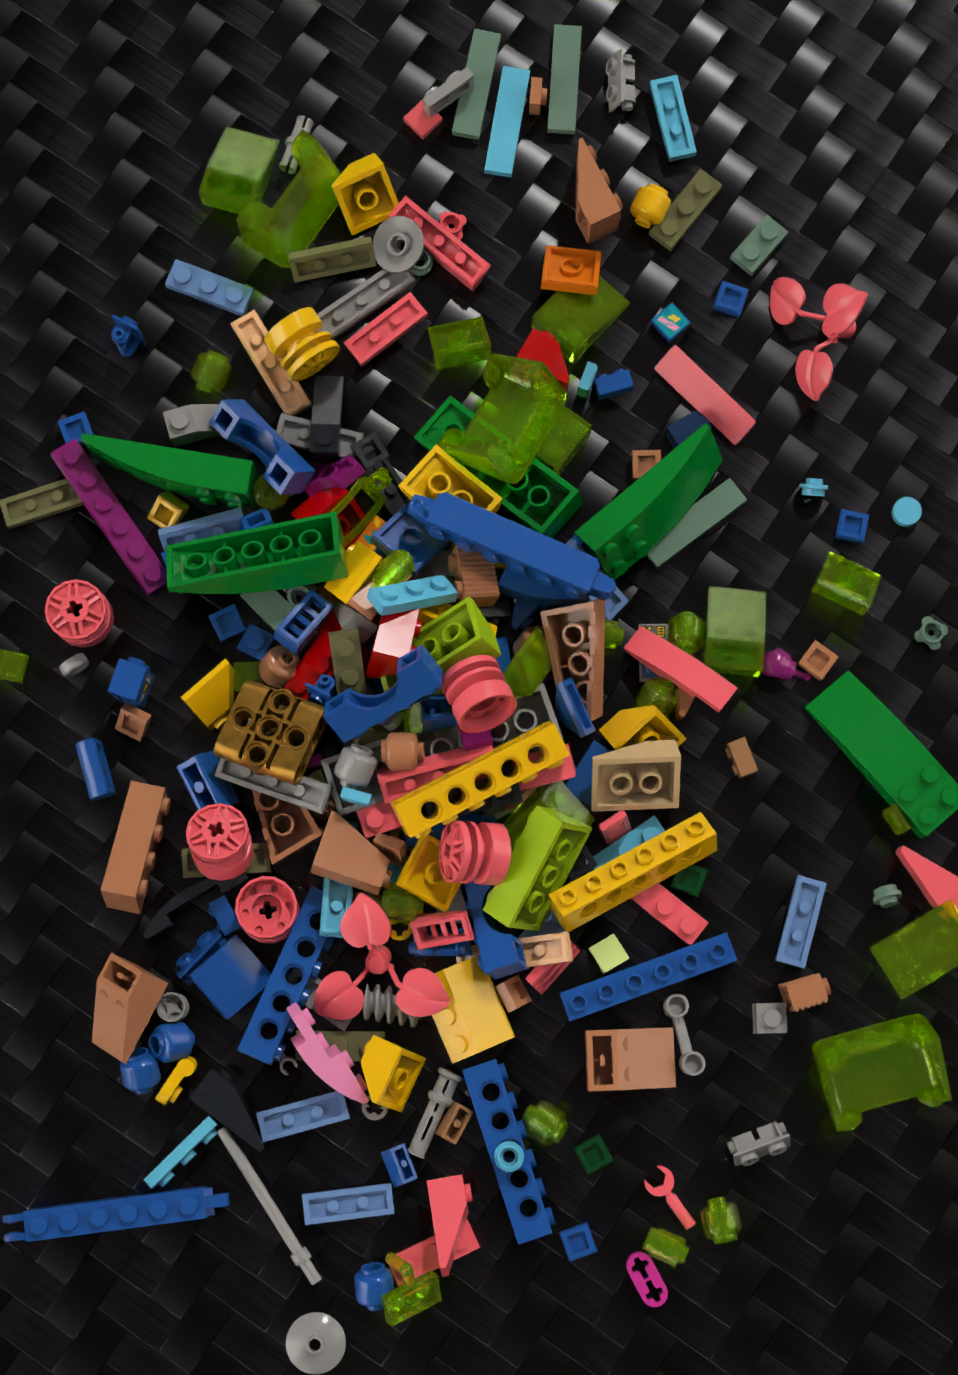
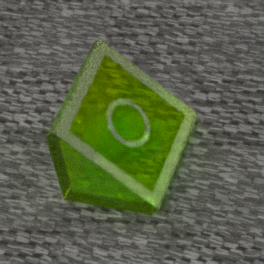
M482 317L427 327L436 370L491 359V344Z
M830 551L811 591L863 616L873 602L882 575Z
M538 627L534 629L503 673L505 682L509 684L515 697L532 696L552 668L548 648L541 629Z

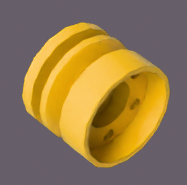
M312 307L299 309L283 318L272 327L264 338L266 346L275 358L284 357L280 364L282 369L287 371V376L291 382H298L314 375L329 364L340 351V346L336 341L332 340V335L329 331L320 332L323 328V322Z

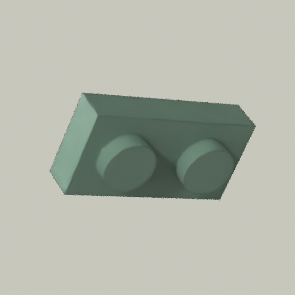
M766 215L731 254L730 259L752 276L785 239L788 231L770 216Z

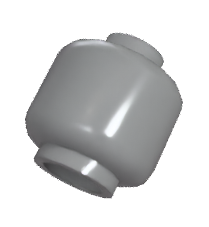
M352 743L351 747H344L341 750L334 773L341 779L340 784L342 786L356 790L357 786L369 785L377 766V760L373 756L374 751Z

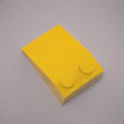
M435 445L398 485L410 500H412L414 494L436 500L439 494L447 492L495 514L500 510L502 498L438 445Z

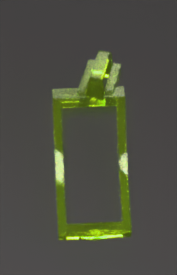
M380 468L368 478L366 476L358 478L351 490L331 511H336L338 515L361 488L375 502L361 522L344 537L345 546L365 529L387 500L380 493L392 482V478L389 477V470L386 468ZM377 480L382 481L375 487V482Z

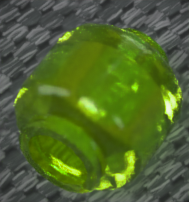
M208 349L207 353H199L191 371V377L197 381L195 387L208 393H212L213 389L222 390L232 371V365L228 362L229 358L211 349Z
M263 475L255 481L253 497L262 508L275 510L284 506L290 500L292 494L280 495L274 488L272 490L268 487L272 486L263 478Z
M688 611L675 615L668 622L667 641L689 655H694L704 646V621L699 616Z
M651 678L644 683L635 699L637 708L655 705L667 718L678 699L671 681L665 678Z
M392 884L388 890L383 891L381 908L390 922L410 924V922L416 919L417 915H423L424 901L399 886Z
M545 1100L538 1102L535 1106L529 1105L522 1118L525 1121L526 1134L543 1145H550L553 1142L557 1144L563 1138L569 1124L566 1122L565 1112Z
M725 1197L708 1200V1206L704 1207L700 1212L705 1237L713 1240L714 1244H723L737 1240V1234L742 1231V1223L737 1205L734 1202H726Z

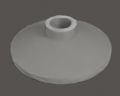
M393 216L385 220L378 227L373 239L376 261L383 269L393 273H402L411 269L419 261L424 248L423 233L419 225L414 220L405 216ZM403 241H405V246L403 250H401L400 245Z
M311 1312L299 1317L290 1327L286 1337V1350L291 1362L298 1369L308 1374H322L332 1370L341 1361L346 1348V1337L342 1326L335 1318L322 1312ZM311 1340H319L321 1347L318 1350L311 1349L309 1345Z

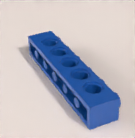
M311 886L237 1049L239 1052L270 1066L273 1065L274 1060L277 1062L281 1060L286 1045L282 1044L286 1033L292 1034L296 1027L287 1010L285 1012H278L274 1009L275 1000L278 997L285 996L290 999V1005L297 1002L298 1006H305L311 990L306 989L311 978L317 979L323 963L319 962L323 951L329 952L335 937L319 936L320 930H315L310 925L313 917L321 915L323 894L322 890ZM305 942L312 943L315 946L314 953L310 957L300 956L298 949L301 944ZM292 969H298L303 974L302 980L295 985L289 984L286 981V975ZM275 1024L277 1026L278 1033L274 1039L266 1040L262 1037V1029L265 1025Z
M726 932L561 992L559 996L568 1021H572L737 961V958Z
M493 1059L463 1069L462 1072L518 1245L551 1234L550 1226L556 1223L551 1207L544 1208L541 1199L542 1196L546 1195L541 1178H534L532 1167L537 1166L532 1149L525 1150L522 1141L523 1138L527 1137L523 1121L516 1122L513 1110L518 1109L513 1091L507 1093L504 1081L509 1080L504 1063L497 1064V1060ZM489 1083L496 1084L500 1089L499 1097L493 1101L485 1099L482 1094L484 1086ZM498 1112L507 1114L509 1124L506 1128L497 1129L493 1126L492 1117ZM513 1141L519 1144L524 1152L523 1164L517 1170L524 1171L528 1176V1180L521 1187L511 1183L510 1177L513 1172H505L498 1168L495 1163V1150L503 1142ZM503 1155V1158L506 1162H512L515 1156L507 1158ZM526 1199H531L537 1204L536 1212L529 1216L524 1215L520 1211V1204Z

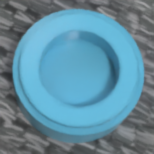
M903 497L894 504L891 513L892 518L900 526H912L921 517V505L914 498Z

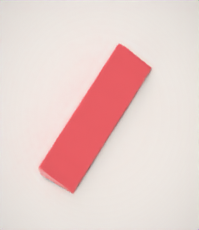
M405 195L387 217L405 216L414 220L423 233V249L432 255L433 259L470 290L474 291L491 265Z
M674 345L654 367V370L702 416L704 415L709 423L734 446L754 428L756 424L755 419L678 346Z
M489 745L465 751L464 747L426 756L424 760L418 761V766L415 770L392 771L388 767L377 769V778L384 803L388 804L491 751L493 746ZM480 774L476 777L475 781L488 777L486 774Z

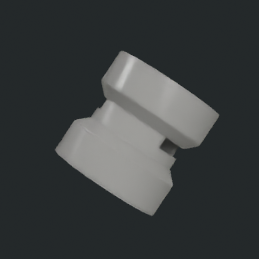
M175 992L164 994L156 1006L159 1017L168 1022L183 1020L190 1010L187 998L183 994Z

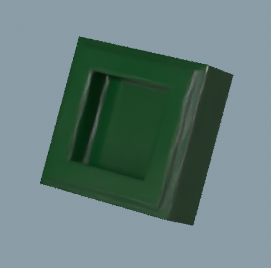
M692 864L674 875L670 887L698 898L708 870Z
M600 1134L573 1148L587 1175L614 1161Z

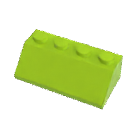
M470 596L422 626L418 639L413 638L411 646L416 648L423 645L441 667L443 674L451 666L471 656L489 655L495 659L501 656L495 633ZM397 675L380 677L384 692L394 686L398 679ZM441 687L437 692L429 696H436L443 693ZM412 706L409 709H401L400 711L407 716L411 713Z
M536 805L527 818V824L521 836L514 843L508 873L503 882L495 885L488 893L483 911L508 928L540 931L551 909L549 894L563 886L593 828L552 808Z

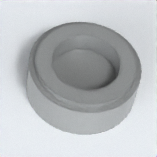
M79 653L63 662L59 669L64 677L69 678L83 671L89 665V660L84 653Z

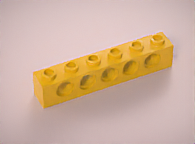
M547 721L390 802L405 834L410 838L415 836L416 839H419L431 833V827L440 822L442 825H446L455 821L459 817L458 813L468 808L469 811L480 808L485 804L484 800L492 795L500 797L512 790L510 786L519 781L522 784L532 781L538 777V771L546 767L548 770L562 765L564 763L563 758L570 754L555 723ZM538 746L540 757L536 761L530 762L528 752L532 747ZM507 760H512L514 763L513 772L509 775H503L501 771L502 764ZM480 774H486L488 777L487 785L482 789H477L475 787L476 777ZM460 788L461 798L455 803H450L448 800L450 790ZM429 801L434 802V813L427 817L423 816L421 813L423 804Z
M699 812L550 893L551 912L563 930L570 932L716 852L717 833L704 815Z

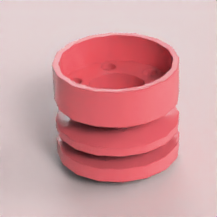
M77 579L64 581L52 590L46 601L45 614L48 624L60 638L72 646L82 648L95 646L103 641L112 629L114 620L112 606L101 591L88 581ZM79 606L81 608L79 610L80 615L76 617L73 614L75 612L74 607Z
M471 656L451 666L443 674L441 690L446 696L448 704L452 706V713L459 728L466 733L485 732L499 726L514 713L517 707L516 698L509 684L505 682L504 674L500 670L497 660L492 656Z
M218 803L203 807L191 817L187 825L186 837L194 864L199 872L207 878L217 881L231 880L243 874L251 865L254 849L247 820L241 811L231 805Z
M460 820L446 824L439 845V867L445 881L464 884L474 881V883L480 885H499L503 882L508 873L511 859V842L506 827L500 823L480 822L476 825L472 821Z
M261 876L250 880L241 888L236 898L235 913L240 926L251 939L260 943L274 944L285 940L289 936L300 911L293 890L285 881L276 877ZM270 905L272 910H276V912L272 913V918L267 919L265 914H261V912L266 910L265 906Z

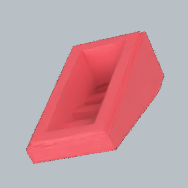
M620 810L597 825L596 829L606 844L611 845L629 833L631 825L625 811Z
M467 911L415 915L410 921V927L418 950L474 939ZM457 920H461L464 929L462 933L458 931ZM446 922H450L453 933L448 932ZM436 924H440L442 934H438ZM426 926H430L432 935H428Z

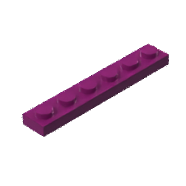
M76 438L51 452L50 456L145 594L149 596L167 584V570Z

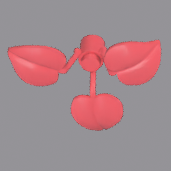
M780 277L773 282L770 292V311L775 321L782 325H789L795 321L797 314L824 321L822 331L829 340L817 345L814 351L803 350L798 356L795 366L796 379L802 391L812 400L819 401L820 396L828 387L833 374V364L830 357L820 351L830 344H836L838 338H850L854 335L856 331L855 321L865 304L868 293L857 290L847 284L839 283L832 285L824 296L823 308L827 315L823 316L801 310L800 308L806 299L804 289L796 280Z
M359 893L344 913L340 930L344 940L351 946L360 948L367 945L370 951L365 961L366 967H364L363 971L353 982L345 971H335L325 976L320 982L314 997L316 1013L320 1016L336 1020H348L355 1017L362 1010L364 994L356 986L369 972L382 974L386 970L389 971L395 985L400 988L395 1002L404 1013L414 1017H425L436 1014L450 1004L451 999L446 993L441 980L432 971L425 968H415L404 975L403 983L399 981L394 965L390 963L392 958L391 951L383 945L388 941L391 934L389 919L383 909L373 899L363 893Z

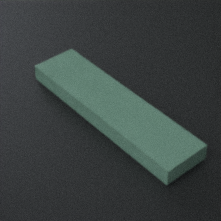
M554 24L547 133L575 135L582 26Z
M474 29L466 67L474 74V87L459 97L452 129V135L475 140L480 139L501 41L500 33Z
M731 478L727 479L696 502L677 525L648 552L647 558L657 569L746 503V497Z

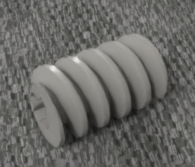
M367 983L363 1002L364 1020H369L372 1013H374L376 1022H380L384 1014H386L389 1024H392L395 1017L398 1016L399 1025L404 1026L407 1018H409L411 1027H416L418 1021L422 1020V1017L410 1016L400 1010L396 1005V995H393L391 986H388L385 992L381 993L380 984H376L371 992Z

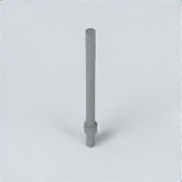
M224 1126L217 1131L218 1136L292 1253L290 1257L296 1266L301 1267L311 1285H314L322 1278L309 1259L312 1257L306 1246H301L232 1133Z

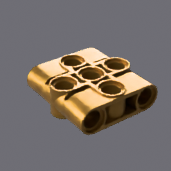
M248 679L244 682L217 738L214 755L249 768L257 775H268L296 786L301 781L326 727L327 722L323 718L324 706L294 696L287 689H274ZM290 702L288 708H286L285 710H278V707L282 703ZM251 718V722L247 726L240 727V723L244 719ZM271 728H278L276 734H274L273 736H266L268 730H270ZM297 738H305L301 745L292 746ZM266 754L263 761L254 763L256 756Z

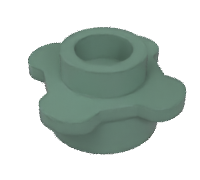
M930 616L924 617L921 620V628L914 633V639L917 642H924L929 645L931 650H937L941 646V639L948 633V628L945 624L933 620ZM933 631V636H930L928 632Z

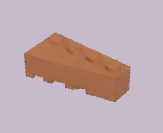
M600 598L541 611L540 614L555 685L557 686V683L572 677L591 721L603 716L604 599Z
M260 754L255 759L263 761L266 754ZM252 790L256 811L259 813L263 827L262 832L264 839L267 841L272 865L283 863L322 839L325 828L320 819L314 816L313 811Z
M131 781L101 886V893L107 908L141 914L144 898L148 890L150 872L153 870L156 860L155 850L157 842L160 843L163 834V825H161L163 815H168L171 799L167 797L165 787Z

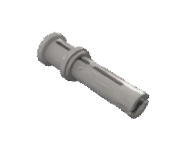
M442 1067L438 1069L440 1074L433 1090L428 1092L430 1101L410 1147L407 1149L409 1153L422 1159L425 1157V1153L446 1107H450L454 1102L452 1096L458 1083L464 1079V1077ZM449 1080L445 1092H442L446 1081ZM438 1103L439 1106H438L437 1110L434 1111V1108H435L436 1104ZM433 1116V1119H432V1122H431V1124H430V1126H429V1128H428V1131H427V1133H426L424 1139L422 1140V1139H421V1138H422V1135H423V1133H424V1131H425V1129H426V1126H427V1124H428V1122H429V1120H430V1117Z

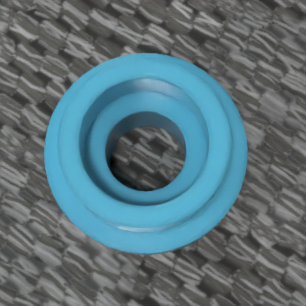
M806 478L805 484L800 483L799 488H802V495L825 497V489L828 490V485H823V479Z
M506 1141L496 1148L494 1160L501 1170L513 1172L523 1164L524 1152L519 1144L513 1141ZM506 1151L514 1152L515 1159L512 1162L504 1160L503 1154Z

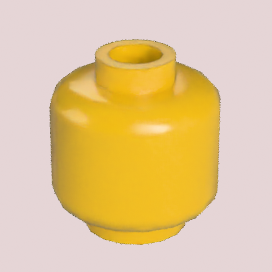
M648 184L637 190L630 206V212L636 218L635 223L644 228L662 224L671 205V200L667 196V190L655 184Z

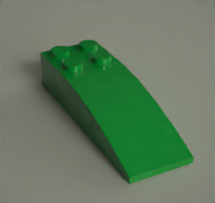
M452 396L448 397L414 436V439L428 452L435 445H438L502 498L500 511L514 522L552 539L583 504L578 489Z
M705 423L574 532L583 550L598 559L599 568L608 578L617 579L640 558L645 557L677 525L709 484L723 460L709 425Z
M84 433L81 435V440L91 454L143 482L170 492L200 499L199 502L207 505H216L217 502L227 503L228 507L232 509L241 507L244 510L245 506L253 507L258 472L251 460Z
M336 511L166 545L167 589L169 592L195 594L266 592L348 577L344 534Z
M850 671L844 673L805 707L807 712L888 804L898 807L895 811H899L898 815L901 811L910 825V829L919 839L928 836L958 809V784L902 722Z

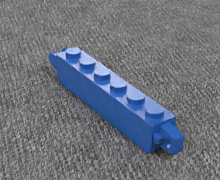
M447 492L439 494L436 500L414 494L409 504L407 513L425 523L424 529L429 531L428 533L438 540H450L456 543L455 545L463 551L471 552L473 550L482 554V557L488 562L505 564L509 566L512 572L524 576L527 574L537 578L536 581L543 586H555L564 590L563 593L568 597L586 599L589 594L605 601V599L611 598L616 590L617 585L614 579L598 572L600 564L596 557Z
M198 1186L32 1208L23 1211V1213L2 1216L3 1223L7 1224L24 1220L25 1229L24 1232L15 1231L5 1234L4 1241L26 1240V1242L205 1219L210 1215H215L216 1207L230 1205L229 1192L213 1194L212 1187Z

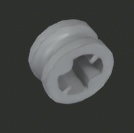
M362 1103V1112L370 1120L383 1118L389 1109L381 1106L380 1108L383 1109L381 1114L378 1115L376 1112L370 1114L367 1110V1107H370V1105Z

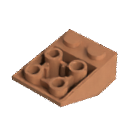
M580 138L576 160V223L586 242L590 244L618 230L623 205L617 193L612 194L608 186L610 181L605 170L598 168L595 162L597 161V156L591 145L587 146L584 139Z
M111 953L97 978L92 1043L126 1064L135 1050L145 1027L148 1025L150 1017L162 998L168 983L137 964Z
M673 1027L585 1031L587 1091L676 1087Z

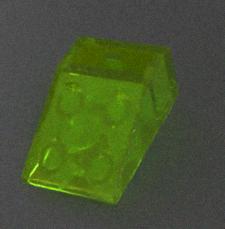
M226 126L206 167L200 186L199 195L203 205L256 219L280 141Z
M709 586L702 654L703 664L716 673L759 677L763 671L765 648L766 592Z

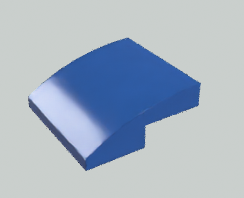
M235 934L214 954L208 956L188 977L219 1013L228 1020L266 987L271 973L238 935Z

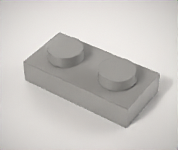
M468 67L462 71L457 70L440 87L435 86L428 90L422 99L423 110L428 117H433L474 87V74Z

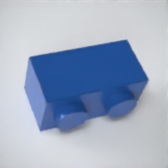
M619 369L614 371V374H601L597 376L594 380V386L598 399L602 400L633 391L634 385L629 369Z
M226 895L208 903L210 906L208 911L212 918H216L218 922L216 927L221 935L224 934L227 937L242 929Z
M405 1143L381 1152L394 1188L418 1178Z

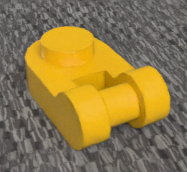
M189 1056L178 1062L155 1099L163 1105H166L168 1101L172 1104L176 1101L183 1090L179 1086L180 1082L184 1077L190 1076L197 1068V1061L194 1057Z

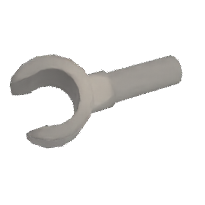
M283 1053L280 1060V1070L284 1075H289L287 1070L283 1068L284 1062L291 1061L297 1068V1061L293 1056H286Z

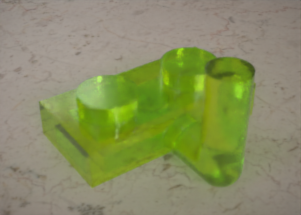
M393 1252L387 1254L385 1258L386 1263L402 1274L403 1285L381 1296L385 1320L393 1327L442 1301L436 1273L430 1270L415 1278L411 1264Z

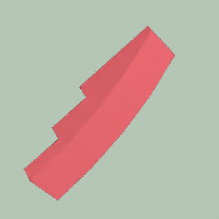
M641 626L623 648L624 651L668 684L672 682L691 697L697 696L718 713L737 690L735 685L714 670Z

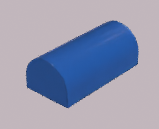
M89 738L76 743L75 746L90 800L95 801L114 796L116 792L102 741Z

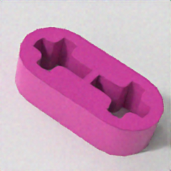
M643 1251L631 1253L626 1260V1268L642 1300L650 1307L663 1305L668 1297V1291L652 1259ZM639 1257L641 1261L647 1260L648 1264L644 1268L648 1276L643 1278L638 1270L632 1271L631 1267L635 1265V1258ZM651 1280L655 1288H662V1291L658 1293L660 1298L656 1301L652 1297H646V1294L649 1293L646 1282Z

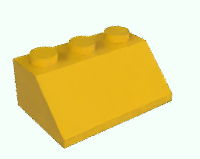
M479 955L434 973L441 980L446 993L451 999L450 1004L446 1008L432 1016L452 1064L515 1037L491 977L483 973L479 967Z

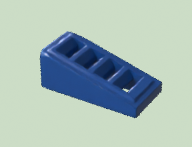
M311 589L275 629L274 638L297 655L334 609V605ZM311 602L322 611L318 614L308 604ZM301 613H306L314 620L310 622L308 619L302 616ZM295 621L298 622L305 628V630L302 631L293 623ZM287 631H289V632H291L293 635H295V636L297 637V639H296L294 636H292L290 633H288Z
M445 695L425 696L416 700L412 706L411 713L417 733L429 732L458 724L453 713H448L447 707L452 709V706L448 704Z

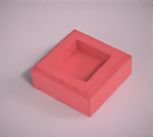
M423 100L403 117L404 122L423 140L443 122V118L438 113L431 118L428 117L423 110Z

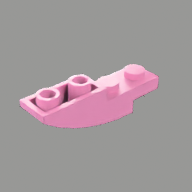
M297 1002L287 1007L288 1013L300 1031L290 1040L313 1072L326 1084L346 1097L363 1104L369 1102L364 1091L368 1090L367 1084L360 1073L354 1076L350 1068L355 1064L346 1049L340 1052L335 1044L329 1046L322 1032L315 1034L311 1026L316 1022L307 1008L301 1010Z

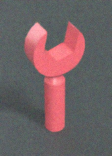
M656 1165L665 1174L663 1184L652 1187L644 1180L645 1188L654 1196L660 1197L665 1195L666 1202L686 1230L691 1228L696 1222L677 1195L671 1192L674 1186L673 1174L666 1167Z

